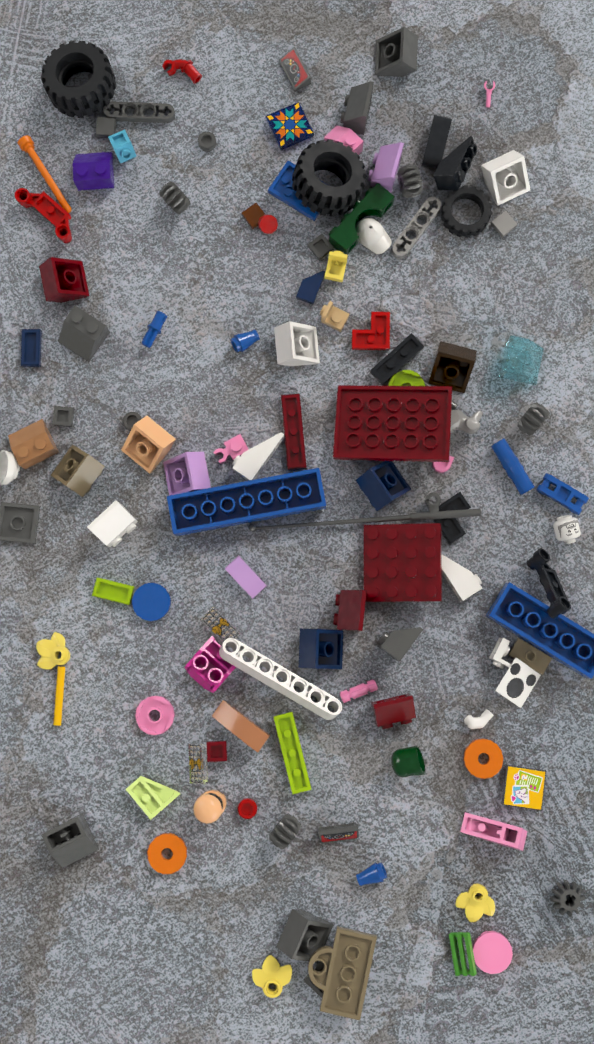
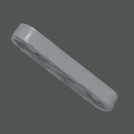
M429 197L394 242L392 254L395 258H405L438 215L441 209V201L438 198ZM434 203L436 207L432 208V210L428 214L427 211L429 210V206L433 205ZM424 217L427 223L420 225L417 222V218ZM413 231L416 233V238L409 239L406 233ZM403 242H405L406 245L403 251L397 252V247L400 248Z

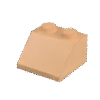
M145 416L133 425L121 451L150 474L168 454L176 439L150 417Z

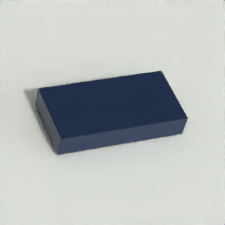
M22 329V367H41V329Z

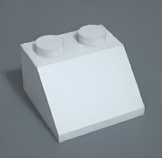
M515 150L481 165L484 182L496 205L505 203L530 191L525 158Z
M291 321L274 327L277 364L301 366L320 363L316 327Z
M115 500L87 528L106 546L115 547L122 541L121 537L126 532L129 534L136 528L135 524L138 521L122 504Z

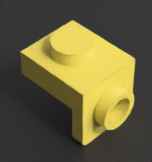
M329 251L324 279L343 283L348 255L342 251Z

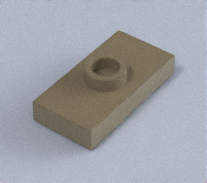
M519 638L516 639L508 653L509 656L514 659L515 657L541 675L544 674L552 660L550 656Z

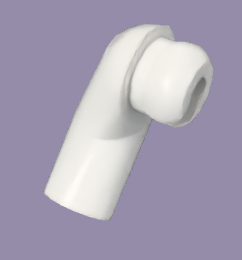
M485 709L480 717L473 718L471 715H468L464 719V723L470 729H480L494 715Z

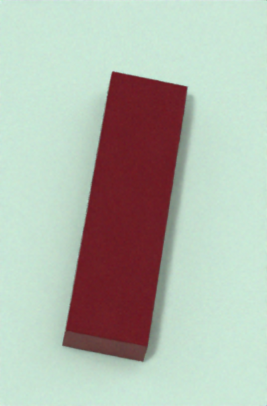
M300 394L281 395L288 470L307 469Z

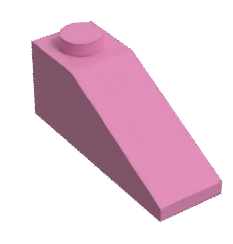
M466 812L460 831L461 833L521 851L524 849L527 831L521 827Z

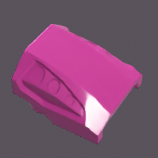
M213 636L209 638L184 667L196 682L212 693L218 689L236 668L220 657L219 650L221 645L214 640Z

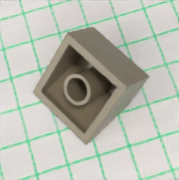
M72 444L51 476L84 497L90 491L91 485L96 478L101 475L105 466Z

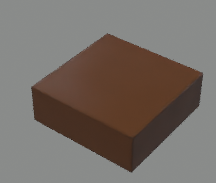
M257 203L241 213L252 230L258 226L260 217L265 215Z

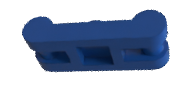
M546 473L543 477V483L538 485L536 491L566 507L572 513L580 515L581 507L587 503L589 498ZM550 484L555 486L553 491L548 489ZM573 497L577 499L575 504L570 502Z

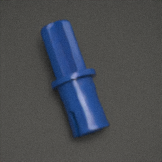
M161 311L156 312L152 322L147 326L148 331L142 340V345L148 348L152 346L157 334H161V328L167 319L166 314Z

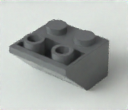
M83 813L51 828L41 835L49 853L62 868L99 850Z

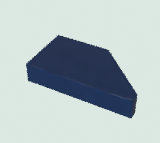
M325 271L303 279L296 299L314 305L325 276Z

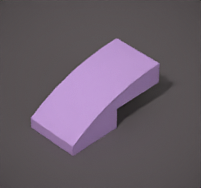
M239 555L224 568L252 599L267 586Z

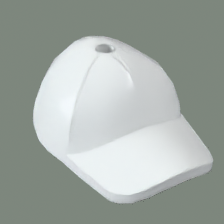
M365 218L358 223L356 232L359 236L358 241L375 254H382L390 248L392 241L378 221L373 218Z

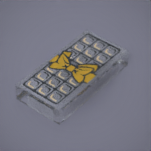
M214 606L200 619L222 642L228 638L236 639L241 634Z
M188 743L190 784H208L206 743Z

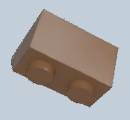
M43 419L8 435L11 450L19 466L24 469L59 453Z

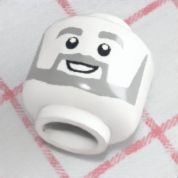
M572 515L556 518L557 521L553 524L556 539L564 541V544L576 542L575 538L581 535L578 519L572 517Z

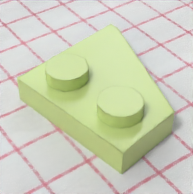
M140 776L126 788L127 792L150 820L180 795L178 791L143 776Z

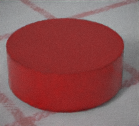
M265 214L260 217L258 227L263 233L271 234L277 229L278 222L274 216Z
M251 798L241 800L238 805V814L244 819L253 818L257 813L256 802Z

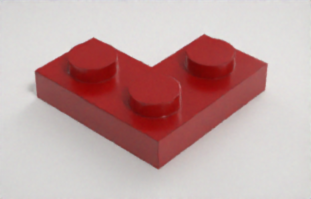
M371 312V330L352 329V350L389 351L390 312Z

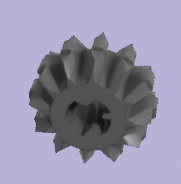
M406 165L399 168L397 180L403 197L413 198L420 195L423 190V183L418 167L416 165Z
M172 181L165 184L159 191L163 200L177 214H181L190 205V200Z
M538 402L533 403L518 421L517 426L529 436L533 435L546 420L549 411L542 404L540 405Z
M289 813L285 814L270 833L269 840L281 850L285 849L301 829V823Z
M564 880L563 886L559 882L556 883L558 889L552 888L551 891L555 895L550 897V900L555 902L553 908L555 910L559 909L561 915L567 913L569 917L572 916L573 911L579 914L577 908H585L584 904L580 902L586 899L581 894L583 889L577 887L574 881L569 884L567 880ZM567 895H569V898H570L569 901H566V900H567V899H566V896H567Z

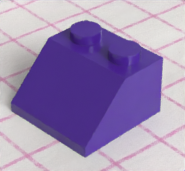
M112 152L75 155L73 160V181L78 191L115 188Z

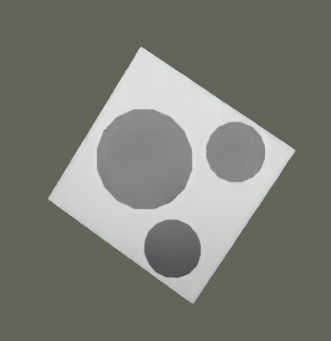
M515 657L495 691L521 708L541 675Z

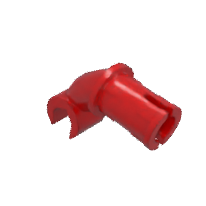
M166 60L163 63L162 67L164 70L171 67L167 71L169 76L174 75L176 69H181L194 84L202 78V75L192 65L193 62L191 60Z

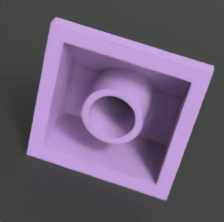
M399 142L381 146L379 153H375L373 159L375 168L370 170L368 181H371L370 187L374 188L379 183L390 193L392 192L404 143Z
M185 452L163 462L169 496L211 488L204 452Z

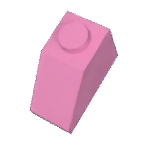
M337 125L324 137L325 141L342 142L344 146L351 147L352 151L358 155L363 151L364 141L350 128Z

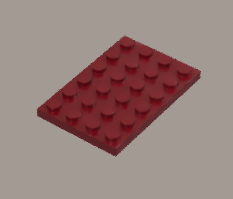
M338 385L333 459L449 462L452 386Z

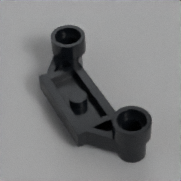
M539 548L526 563L530 569L537 571L540 583L543 585L547 594L546 597L550 602L547 613L551 618L555 619L560 614L568 612L571 609V604L566 597L556 571L547 564L550 560L549 554L544 549Z

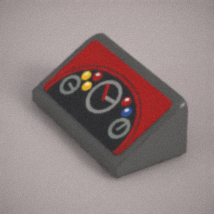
M294 47L279 59V63L294 91H297L311 84V76Z
M356 823L318 828L320 843L359 838V829Z

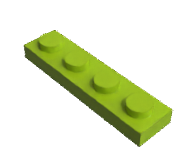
M293 712L273 716L292 795L312 790Z

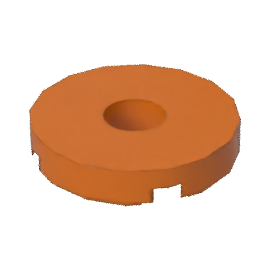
M484 738L476 739L464 750V765L477 778H491L502 768L503 754L499 746L493 741ZM481 753L488 755V761L485 764H480L478 761V756Z
M173 833L158 835L149 845L147 851L148 861L151 867L161 874H173L179 871L187 858V847L184 840ZM165 848H169L173 852V856L169 859L164 858L162 855V850Z

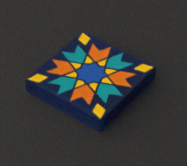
M299 102L266 116L268 125L280 150L314 136V132Z

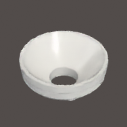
M2 450L0 451V485H7L17 478L20 466L11 452Z

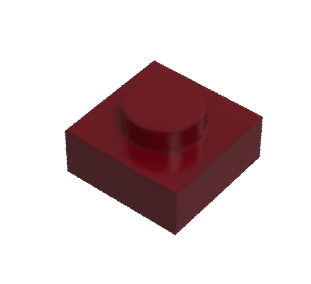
M227 740L207 741V762L227 761Z

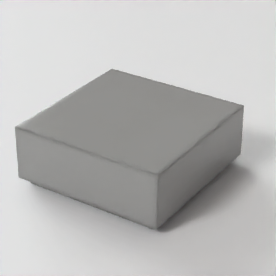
M507 211L491 222L492 227L502 238L518 225Z

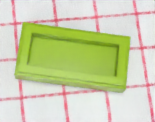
M97 577L92 596L130 605L135 587Z

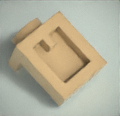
M329 301L328 305H324L321 309V322L341 332L350 314L333 306V302Z

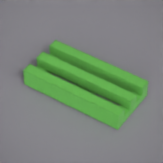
M451 932L449 939L455 976H475L477 972L470 932ZM462 937L465 938L469 969H467Z

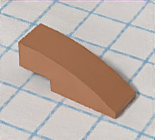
M224 700L212 715L213 718L256 752H259L270 734Z

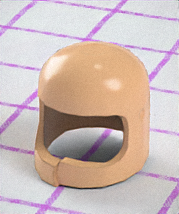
M209 790L201 794L193 808L197 820L205 824L218 820L227 805L225 795L217 790ZM208 793H213L220 797L223 803V808L221 806L219 799Z

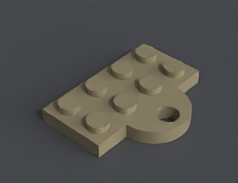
M337 926L333 946L321 947L311 955L308 963L309 977L316 987L324 990L320 1005L321 1012L360 1020L377 939L376 935ZM316 961H321L324 963V968L321 971H316L313 968V964Z

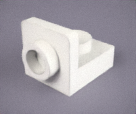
M499 638L489 659L493 660L492 664L501 669L511 666L510 663L502 659L510 650V646H508L509 640Z

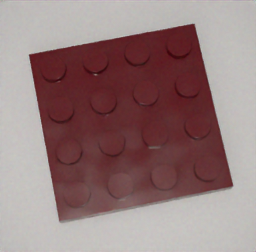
M441 523L364 525L365 602H442Z

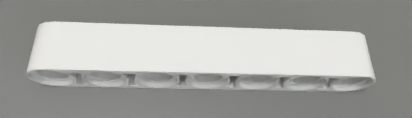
M228 638L220 647L219 655L223 660L320 717L332 720L341 712L342 704L337 698L240 641ZM225 647H231L234 652H228ZM242 657H248L250 662H245ZM259 666H264L267 672H262ZM276 676H281L284 682H279ZM293 686H298L301 692H296ZM310 696H315L318 703L313 702ZM328 705L334 708V713L328 710Z

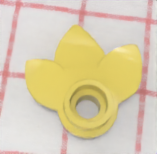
M54 632L51 640L42 639L36 643V649L41 655L37 663L40 668L53 669L56 665H64L70 660V652L65 647V638L60 633Z
M473 884L468 892L461 893L456 899L455 906L462 909L465 908L466 918L469 922L478 921L483 914L493 916L495 913L494 900L488 896L486 887L481 884Z
M272 955L266 957L262 969L252 970V979L255 985L261 987L264 994L269 998L278 997L282 992V987L290 982L292 976L291 965L280 967L279 962ZM271 983H274L276 985V988L270 989L269 985Z

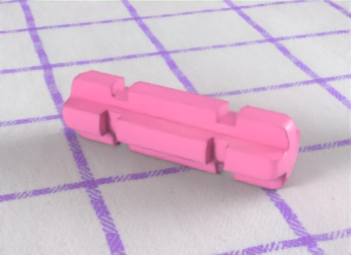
M372 679L367 681V684L362 683L349 688V691H341L340 697L343 703L351 701L350 698L356 699L368 694V691L374 692L378 687L375 680Z

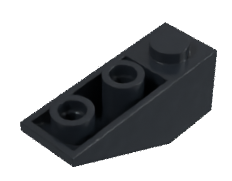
M469 136L439 163L433 175L438 190H459L477 153V146L474 144L472 136Z

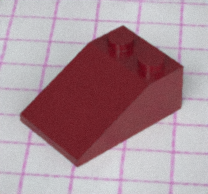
M340 590V594H336L335 606H339L338 614L334 613L333 625H337L336 629L363 631L366 590Z

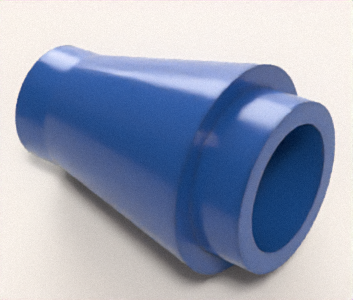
M256 330L234 335V338L230 339L233 349L238 353L245 351L253 343L260 340V337Z
M375 862L357 874L356 877L359 885L363 886L384 882V879L387 878V873L382 862L378 864Z

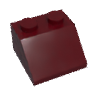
M50 257L39 266L47 302L64 303L90 296L83 261Z
M409 693L371 702L376 726H381L382 729L391 728L393 723L400 722L401 725L412 722L413 718H416L413 695Z

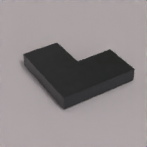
M461 492L439 505V511L471 508ZM456 518L432 519L434 523H441V533L449 545L466 534Z

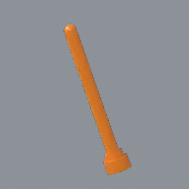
M29 135L21 137L17 142L20 149L29 154L62 208L70 213L72 211L70 205L35 152L33 140Z

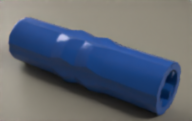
M505 438L491 446L507 476L512 480L520 495L535 487Z

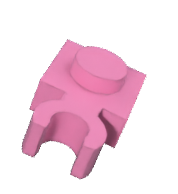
M241 434L224 442L226 448H218L214 451V454L222 453L224 455L222 459L218 460L220 464H223L229 456L234 460L238 455L241 456L243 452L249 449Z

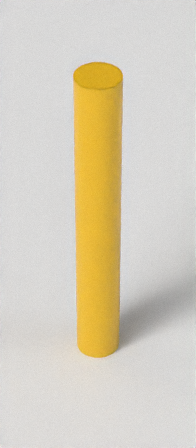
M64 666L57 667L53 722L55 726H61L65 680Z

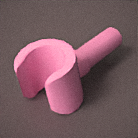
M487 81L484 83L487 108L490 107L492 90L495 88L494 81L491 89H487Z

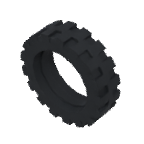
M464 185L459 190L450 191L444 200L441 209V219L444 221L445 228H448L451 234H457V237L465 236V238H470L472 235L477 236L488 225L492 215V204L489 203L488 195L485 196L484 191L476 189L477 187L475 186L468 187V185ZM460 199L473 200L481 209V218L474 224H461L452 215V205Z

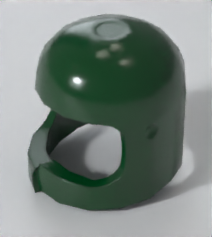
M418 746L401 748L393 752L391 764L397 776L403 778L413 775H425V763Z

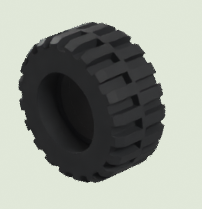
M69 41V44L64 45L63 43L59 45L60 48L52 50L51 56H47L41 70V81L53 106L59 112L67 114L69 117L76 115L78 118H84L86 115L90 117L95 112H101L103 107L110 103L109 99L113 98L114 90L116 89L115 75L107 55L104 54L101 48L96 47L95 44L90 42L86 44L85 41H79L78 43ZM89 72L93 74L90 80L82 86H65L67 81L77 73Z
M320 140L316 144H309L301 152L292 175V187L294 192L296 191L297 199L302 200L301 204L304 207H309L311 212H319L322 216H326V214L336 216L337 213L342 215L346 211H350L358 201L365 187L367 175L363 161L359 160L360 156L354 153L351 147H346L339 141L335 143L333 140H327L326 142ZM315 171H330L340 178L343 185L338 187L326 185L317 178Z

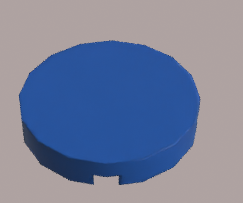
M147 583L136 590L133 595L132 605L136 615L141 619L157 621L170 610L171 598L168 591L160 584Z

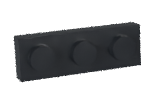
M411 333L370 370V373L383 386L424 349L423 344Z

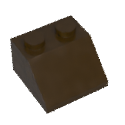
M440 341L428 383L435 386H452V390L465 393L475 364L477 350Z

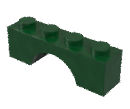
M379 183L374 188L370 187L365 193V198L362 201L358 200L353 207L354 210L350 214L346 213L341 220V224L338 227L335 226L330 231L329 242L337 251H342L348 255L358 244L359 236L355 229L356 224L367 216L382 218L392 207L395 196Z

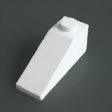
M279 433L243 452L241 456L238 455L232 463L234 465L233 471L247 481L255 480L284 440V434Z
M442 555V575L460 602L482 589V581L477 574L473 575L468 569Z

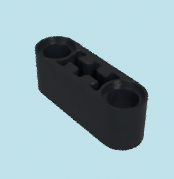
M434 115L421 166L437 169L443 158L452 122L451 118Z

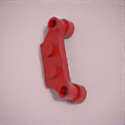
M25 188L16 190L15 198L24 208L33 207L55 227V234L63 243L71 242L72 236L69 220L72 217L44 191L40 194L29 193Z

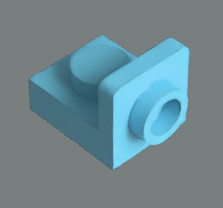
M125 129L108 137L120 163L136 157L135 150Z

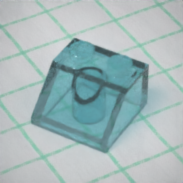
M510 335L506 341L499 377L536 385L544 349L530 339Z

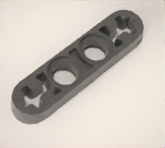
M111 101L103 108L106 117L115 118L116 121L170 123L175 119L174 108L167 103ZM114 108L115 111L113 114H110V111ZM130 108L135 110L132 116L126 115V111ZM151 109L154 112L151 116H145V110ZM168 110V116H164V113Z

